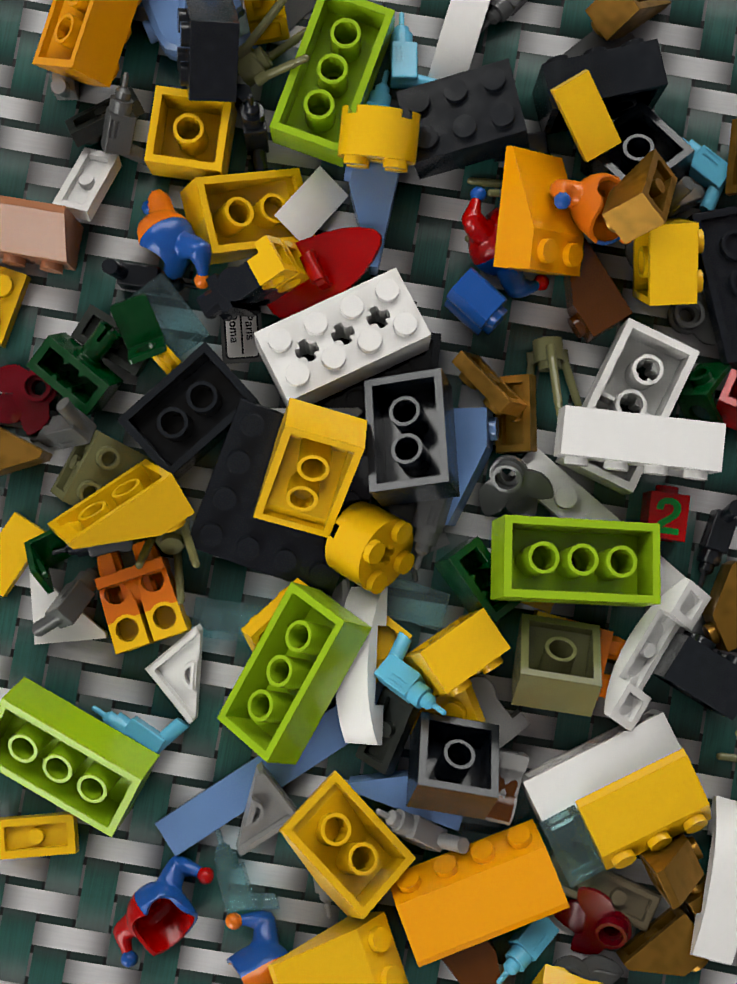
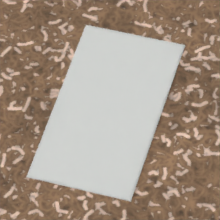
M319 166L274 216L300 241L312 237L349 195Z

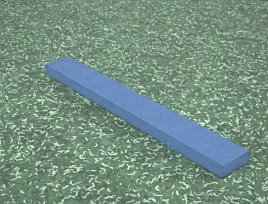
M379 681L376 684L375 705L384 687ZM337 704L325 711L296 765L268 763L257 755L156 821L155 825L175 857L245 812L255 769L260 762L265 765L279 785L283 787L349 744L345 743Z

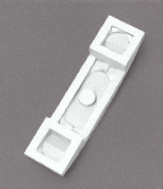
M491 0L450 1L428 77L441 79L470 70Z
M683 578L661 596V604L652 605L629 635L614 665L607 687L604 714L630 732L633 731L652 699L642 690L679 627L682 626L692 631L711 599L692 580Z
M351 587L344 608L372 627L335 693L339 723L345 743L382 745L384 705H375L376 676L374 672L377 665L378 626H386L388 587L380 594H373L362 587Z
M715 795L712 799V819L709 820L707 835L712 836L702 909L700 913L695 915L690 955L732 965L737 951V801Z

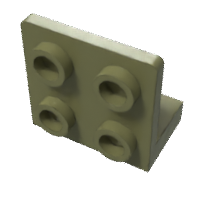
M95 429L89 444L73 448L50 492L63 502L74 506L144 459L154 464L156 463L151 458Z

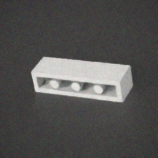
M565 405L558 410L554 457H563L564 464L570 466L588 467L589 461L604 462V469L628 471V465L644 467V474L668 476V470L683 471V478L707 480L708 474L722 472L726 423Z
M651 709L642 714L632 732L619 725L523 773L521 787L536 818L544 826L549 823L552 827L558 826L572 818L571 812L577 810L576 800L680 750L681 747L664 712Z

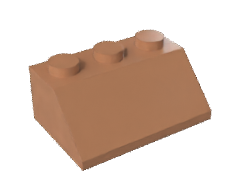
M0 195V258L2 263L18 268H25L26 263L40 265L39 269L54 274H63V269L76 271L84 227L69 209L62 205Z

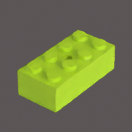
M367 0L316 1L295 57L307 54L310 58L308 62L290 70L269 126L273 143L344 167L343 158L337 156L342 106L349 105L352 113H356L357 104L366 105L390 43L392 32H394L395 10Z
M503 515L492 521L490 600L646 607L661 604L660 524ZM571 558L574 560L575 567L572 564Z
M291 582L217 719L266 762L296 765L372 627L321 590Z
M24 676L0 701V773L112 838L130 813L160 755Z

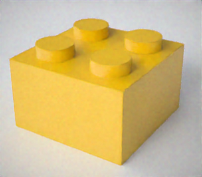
M156 85L144 161L151 174L191 181L195 177L228 174L237 118L235 103L191 101L188 98L187 89Z
M667 218L665 224L633 240L632 297L649 306L697 304V293L702 292L704 283L703 272L701 269H698V253H702L704 250V232L702 229H699V222L681 218Z
M481 608L460 616L407 653L403 661L422 675L426 685L433 690L432 694L434 696L440 695L445 698L451 694L454 697L472 685L469 679L471 676H475L480 672L486 674L503 663L501 655L511 647L486 610Z

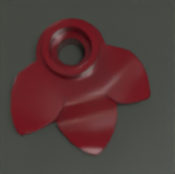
M8 364L0 367V391L2 392L0 395V423L9 425L21 422L24 431L29 436L39 432L50 419V404L56 399L58 392L32 370L28 371L17 364ZM44 382L46 384L45 392L37 395L35 393L36 384Z
M579 887L577 899L567 900L570 908L553 914L558 921L575 933L571 942V950L578 953L593 955L601 953L605 948L619 949L631 938L632 924L628 917L616 911L612 900L595 888Z

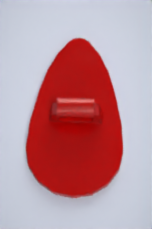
M347 227L324 232L296 242L295 244L302 255L299 259L309 279L268 304L267 307L274 315L285 319L352 288L375 260L382 245L381 234L372 228Z

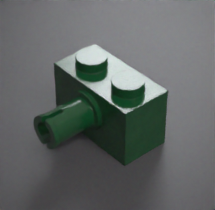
M101 320L83 346L66 332L48 335L26 366L64 398H69L76 408L88 416L102 410L124 382V380L104 365L102 361L116 340L121 337V334L117 329H114L113 332L110 331L113 326Z
M478 536L460 543L434 564L468 613L484 608L492 621L496 623L521 603L520 601L490 600L491 553Z

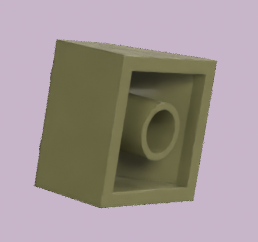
M522 613L512 672L511 705L591 717L602 688L600 625Z

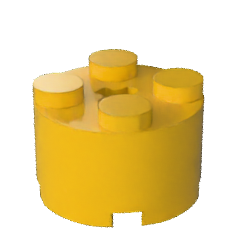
M357 104L356 113H352L349 105L342 106L337 156L343 158V163L349 168L369 169L370 162L382 163L385 171L408 173V165L416 164L421 114L412 112V119L402 117L403 109Z
M359 501L350 505L339 515L335 521L339 528L334 538L328 535L325 545V559L329 567L373 594H380L400 574H407L411 570L415 557L411 553L413 547V527L409 522L366 501Z

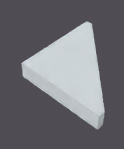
M29 573L34 624L45 616L46 611L60 592L54 588V592L47 594L34 576ZM83 611L73 625L62 629L56 627L41 637L34 635V644L108 638V631L101 628Z
M201 624L196 625L145 668L188 724H191L198 718L204 629Z

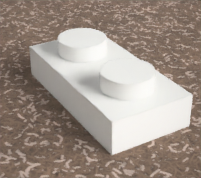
M84 147L52 204L66 206L75 218L91 222L122 166L119 155Z

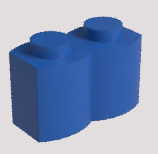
M472 267L451 288L444 304L445 308L477 336L483 331L490 335L504 319L503 316L508 311L503 307L507 298Z

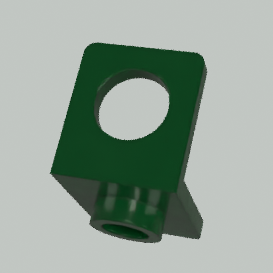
M140 293L110 306L111 314L128 349L130 365L167 351L166 338L145 293Z
M722 362L700 363L690 372L677 400L686 419L724 423L711 395L731 370L730 363L726 365ZM696 405L704 408L709 413L710 419L705 420L696 416L692 406Z
M51 529L24 543L30 572L47 594L54 592L49 567L71 557L68 553L52 555L53 550L65 547L66 543Z

